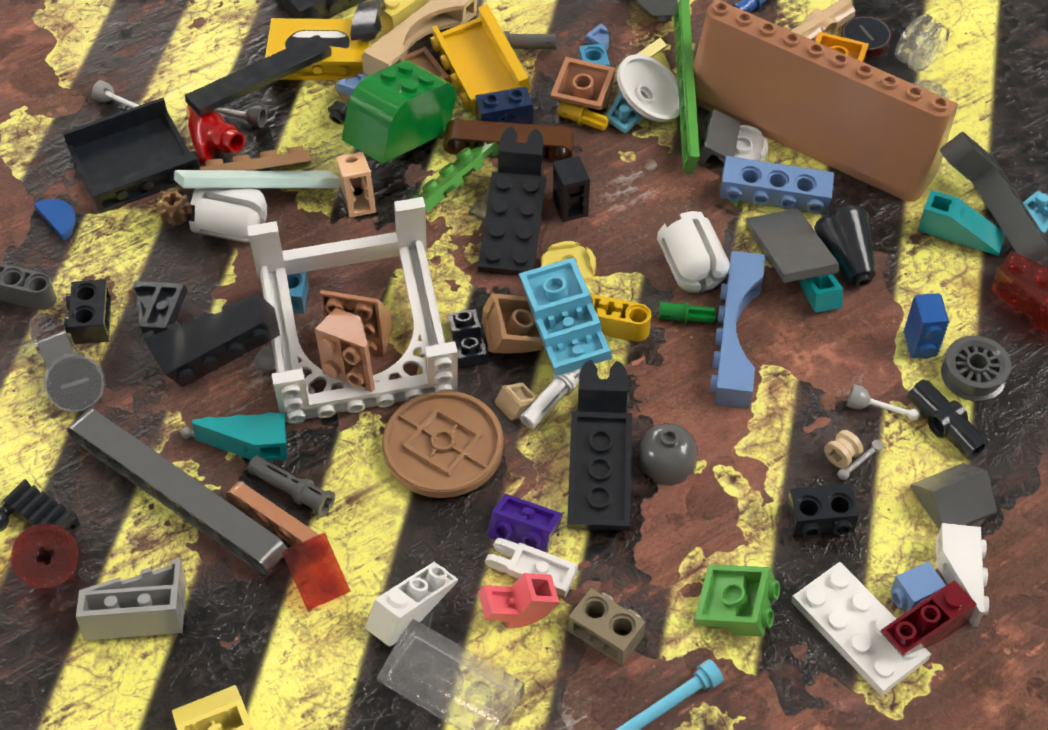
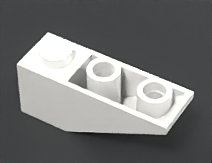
M942 523L936 538L937 568L947 584L955 580L977 603L969 621L973 627H978L983 615L987 616L989 611V597L984 596V587H986L988 580V569L983 567L982 559L986 556V540H981V527Z
M435 562L431 563L374 600L365 629L389 647L411 633L453 588L458 579Z

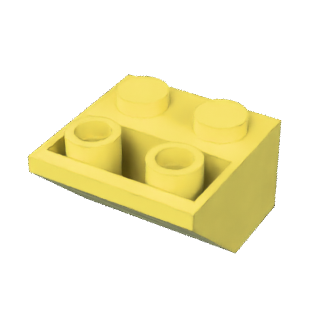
M236 685L172 710L177 730H253Z

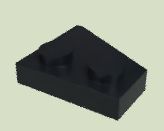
M134 281L133 287L137 295V300L135 301L139 312L138 322L143 334L152 330L155 334L166 331L167 325L175 323L188 292L187 288L181 283Z

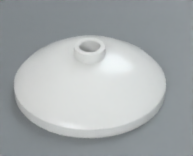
M640 54L630 55L621 62L617 70L619 89L626 102L637 113L647 119L658 122H670L680 115L678 81L667 67L649 56Z

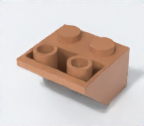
M335 308L315 328L323 374L349 383L354 387L372 392L375 389L368 342L361 317Z

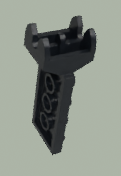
M513 127L507 128L500 138L498 172H492L478 261V272L519 276V273L535 269L547 183L544 176L543 136L537 129H534L528 135V140L524 144L517 142V133Z
M592 360L584 363L579 374L578 411H572L567 528L630 531L632 413H626L628 375L624 365L616 361L610 368L609 377L607 379H600L597 375L598 368Z

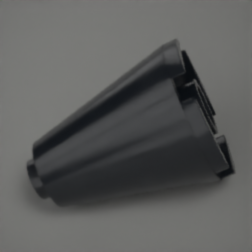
M861 205L841 207L836 209L837 215L830 218L828 214L822 216L816 222L814 229L839 263V269L848 283L857 287H863L870 284L872 278L876 275L870 216Z

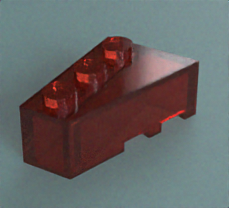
M1011 250L999 267L991 290L1016 312L1021 310L1032 320L1030 323L1036 329L1041 328L1048 334V268Z

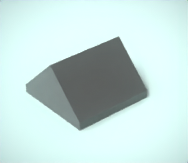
M962 463L910 485V488L939 530L942 523L968 526L997 513L988 472L982 468Z

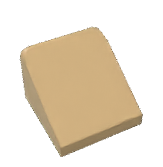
M522 382L502 386L495 399V404L513 421L518 419L537 397Z

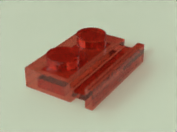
M325 532L281 551L307 611L350 592Z

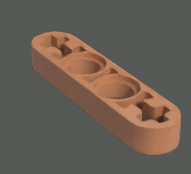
M238 481L226 492L227 498L237 509L308 558L317 561L328 550L327 543L319 534L246 484Z

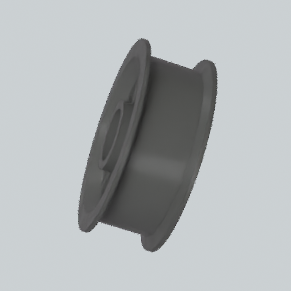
M965 336L955 340L947 349L945 360L941 367V376L944 384L955 395L970 401H987L995 398L1003 391L1006 379L1011 372V359L1006 350L994 340L983 336Z

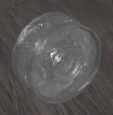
M929 14L921 15L902 34L895 51L896 59L904 64L908 63V67L915 72L925 70L943 51L949 38V28L941 22L937 23L936 19Z

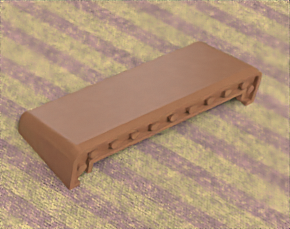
M714 0L707 9L693 63L697 106L710 112L715 109L739 121L741 125L757 128L762 132L763 136L904 201L912 202L920 199L939 172L943 158L940 148L948 141L958 103L723 1Z

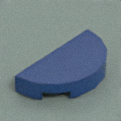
M44 199L33 203L36 211L63 241L73 234L77 218L71 205L58 199Z

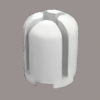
M255 188L195 189L191 200V205L195 206V222L189 221L191 231L194 233L250 243L247 226L265 223L267 217L266 200L264 195Z
M690 211L680 214V220L672 223L669 227H666V224L658 231L657 240L678 286L687 293L705 292L722 283L729 273L730 263L710 220L704 217L702 212Z

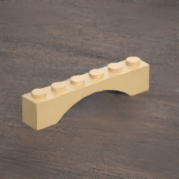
M477 0L428 1L393 30L382 36L376 43L365 49L362 55L363 73L371 75L404 61L408 50L418 40L433 33L432 27L437 25L439 30H443L468 22L476 16Z

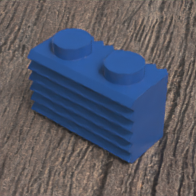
M939 293L915 295L903 331L906 343H908V352H910V357L927 359L939 355L938 352H940L944 335L950 323L942 295Z

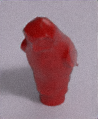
M187 104L188 127L193 146L201 164L206 165L205 161L214 160L218 150L224 153H237L244 147L245 137L243 133L239 132L234 125L226 123L221 114L216 110L199 116Z

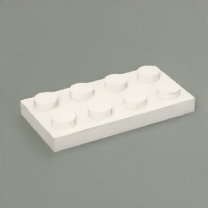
M841 562L834 565L792 596L791 602L880 696H883L927 662L931 656V653L926 648H922L904 657L900 655L880 632L881 629L892 623L896 618Z

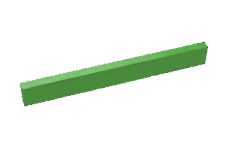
M679 0L674 13L682 162L684 173L693 174L700 158L690 7L689 0Z

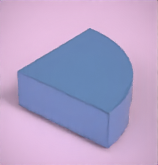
M599 24L585 36L584 43L587 45L604 43L607 51L610 42L607 28L603 24Z
M357 74L358 77L347 80L346 78L341 79L336 84V92L351 96L359 82L369 75Z

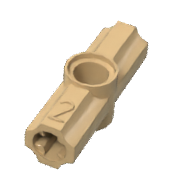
M838 0L823 11L818 8L814 9L809 13L804 23L791 31L813 41L816 40L819 32L834 35L839 26L855 16L856 10L850 0Z

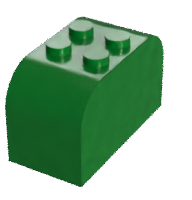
M409 60L399 62L371 74L359 82L350 96L341 140L384 164L445 134L446 125L451 121L456 99L455 86Z

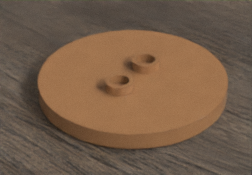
M434 391L410 399L393 413L384 429L382 447L387 468L401 485L420 495L447 498L469 493L491 478L503 456L504 437L497 416L479 399L455 391H441L437 393Z

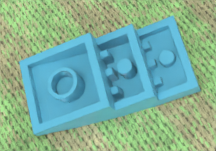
M574 257L519 273L532 315L555 376L580 369L589 360L597 364L612 359L611 350L602 332L601 322L592 304L591 294Z

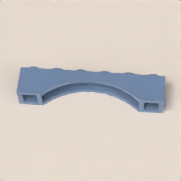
M731 251L729 273L725 278L728 279L727 284L722 283L720 300L725 301V306L719 305L717 322L723 323L722 328H717L715 345L720 346V352L714 351L712 368L718 369V373L711 377L710 392L715 393V405L750 409L755 367L748 360L740 346L736 332V322L746 306L760 295L765 255Z

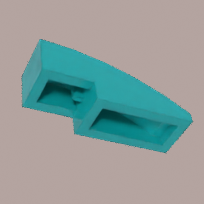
M833 274L798 280L815 313L842 308L843 288Z

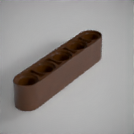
M461 119L451 120L446 125L443 148L446 152L457 155L467 147L474 149L494 142L499 146L503 132L509 127L515 129L517 142L520 144L527 142L528 135L534 129L539 130L543 136L544 161H560L572 158L574 132L567 127ZM497 154L495 157H493V156H489V157H490V158H498V154Z

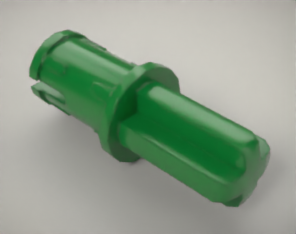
M660 301L658 320L681 321L686 325L687 321L715 322V308L691 306L689 302H686V304H676Z

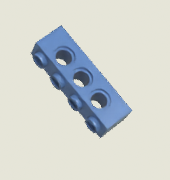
M726 156L719 198L731 201H738L742 198L741 201L755 203L757 205L799 209L814 214H827L832 199L834 172Z

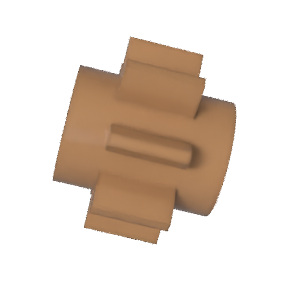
M176 191L162 195V203H156L161 221H168L173 226L186 222L187 214L193 213L188 196H182Z

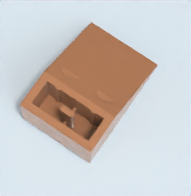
M321 290L320 299L324 319L335 308L360 316L368 342L369 354L384 356L393 330L391 311L379 299Z

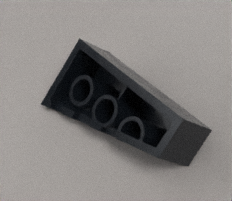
M257 294L222 306V312L216 314L204 312L196 315L195 321L181 326L179 322L167 325V330L155 334L153 330L143 334V338L164 374L181 387H184L280 336L275 308Z

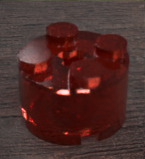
M41 523L27 528L19 535L12 548L11 563L14 572L23 583L35 589L47 590L62 585L72 576L78 563L79 552L75 539L67 530L54 524ZM42 548L46 552L53 551L54 553L49 565H45L44 562L37 563L36 558L39 557V550Z

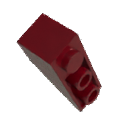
M954 580L881 629L880 632L900 655L904 657L947 638L969 622L977 603Z

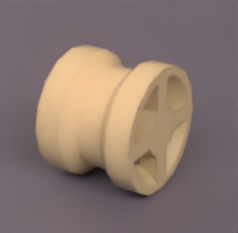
M842 430L836 435L835 441H830L825 445L824 452L829 461L836 467L847 468L851 464L852 458H857L863 453V445L855 434L848 430Z

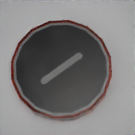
M858 16L845 22L841 30V37L868 43L866 57L880 55L888 49L891 42V30L880 19L872 16Z

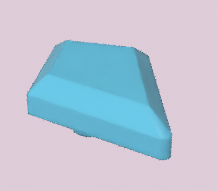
M621 92L606 115L609 123L623 133L629 131L642 120V115L637 113L626 102Z
M1037 191L1023 203L1045 235L1048 230V196Z

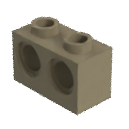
M590 588L569 615L568 632L622 666L643 639L646 622L643 621L637 612L631 609L626 610L616 604L614 599L608 594L599 593ZM591 613L600 614L602 617L591 618L588 615ZM618 630L627 631L629 634L625 636H620L615 632Z

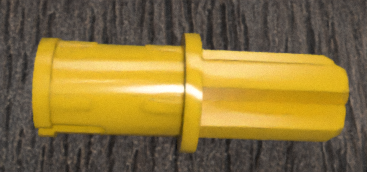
M561 101L557 109V116L573 120L579 126L585 124L605 131L609 123V119L606 116L590 111L588 107H581Z

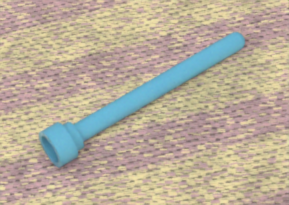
M706 660L697 666V671L694 672L693 678L615 730H640L701 688L704 690L715 688L724 681L720 669L712 660Z

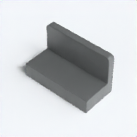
M713 109L700 126L698 135L700 158L697 164L702 166L712 154L725 160L726 156L734 157L741 123Z

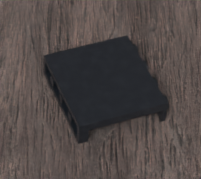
M163 97L62 132L68 151L99 214L178 186L179 184L174 180L175 170H200L194 152L190 153L171 119Z

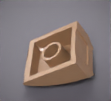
M491 293L483 307L481 322L485 331L488 351L508 354L545 349L527 297Z

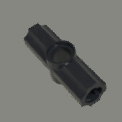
M923 379L917 382L908 392L907 398L927 417L930 430L937 437H946L967 459L973 460L987 448L989 441L968 421V414L965 408L958 401L953 400L949 402L929 380L925 381Z

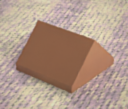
M565 57L550 99L597 110L605 109L609 104L615 68Z

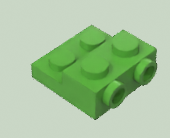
M708 564L695 615L697 625L729 628L732 635L764 637L765 628H771L773 625L774 614L770 606L772 599L777 600L779 598V581L775 580L770 567Z

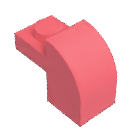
M523 573L512 587L483 585L478 591L485 620L505 621L507 628H519L533 624L546 617L560 603L550 574Z

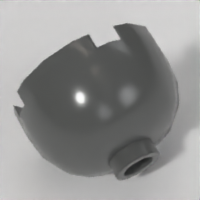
M663 423L654 426L645 432L638 445L637 464L640 472L644 476L646 473L649 477L653 478V482L660 485L671 486L687 480V476L692 471H695L697 465L698 448L694 437L685 428L677 424Z

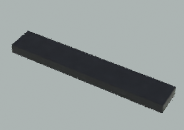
M314 35L185 94V102L199 116L205 115L331 56L332 48L318 35Z

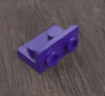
M504 494L491 513L487 535L494 540L502 538L516 544L522 543L547 553L550 539L561 524L563 513Z

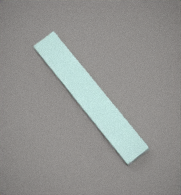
M175 170L174 180L184 189L339 188L340 178L330 171Z

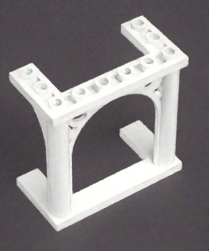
M423 197L394 202L396 232L282 251L277 221L247 226L258 280L261 279L263 296L275 308L280 336L271 340L276 373H272V380L279 411L284 413L285 422L296 424L303 422L307 418H329L335 415V413L346 411L357 413L365 408L374 406L381 408L389 407L396 402L409 401L414 397L434 391L436 393L441 391H458V352L455 341L445 343L426 257V213ZM400 256L414 322L413 336L408 349L390 368L373 375L375 389L372 392L354 387L349 383L323 374V371L308 359L299 344L287 275ZM416 350H422L420 357L413 355ZM408 363L418 365L423 370V373L409 376L405 373L403 367ZM303 370H310L312 374L305 378ZM393 375L400 376V378L389 380V378ZM318 379L326 381L327 384L323 392L309 393V387L314 381ZM341 385L344 387L342 389L332 390L333 386Z

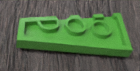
M494 142L474 149L467 147L461 150L456 155L457 160L453 164L449 163L439 171L440 176L436 180L428 181L422 187L423 192L410 199L423 197L425 213L429 212L445 198L443 192L449 193L464 183L461 177H465L473 171L477 172L485 165L482 161L484 158L489 156L495 157L498 154V144Z

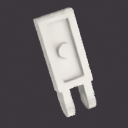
M502 538L495 540L494 548L501 554L512 557V559L509 560L501 556L488 554L485 560L487 566L518 579L523 573L550 574L557 594L566 597L578 572L577 564L522 543L516 544Z

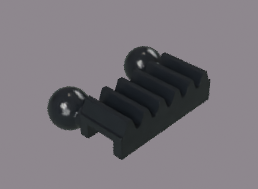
M26 479L1 502L3 506L0 507V532L7 528L9 516L12 514L45 537V539L33 541L28 549L30 559L37 564L49 562L53 558L54 547L62 543L60 537L71 526L77 528L80 525L77 516L72 510H67L61 503L58 504L53 497L49 498L44 491L40 492L35 485L31 486Z

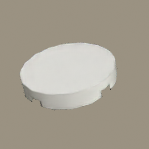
M740 125L734 157L764 161L769 149L767 138L765 139L762 136V132L757 128Z

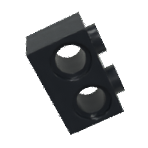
M580 156L553 162L552 199L562 222L587 217L589 215L590 178Z
M106 279L71 282V293L66 294L69 316L64 318V327L66 333L71 334L74 344L109 342L112 296Z
M851 483L789 489L786 509L793 537L813 538L821 534L832 533L845 535L855 531L859 512ZM803 513H809V514H811L812 516H807V515H804Z

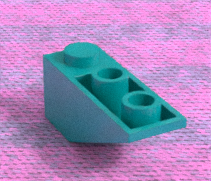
M934 190L930 191L917 230L999 256L1006 236L1001 229L959 198Z
M267 412L259 415L238 414L231 417L192 419L196 441L250 460L257 455L266 461L288 460L284 413Z

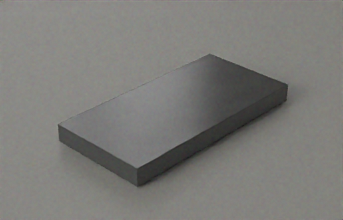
M799 209L746 218V227L784 283L839 272V263Z

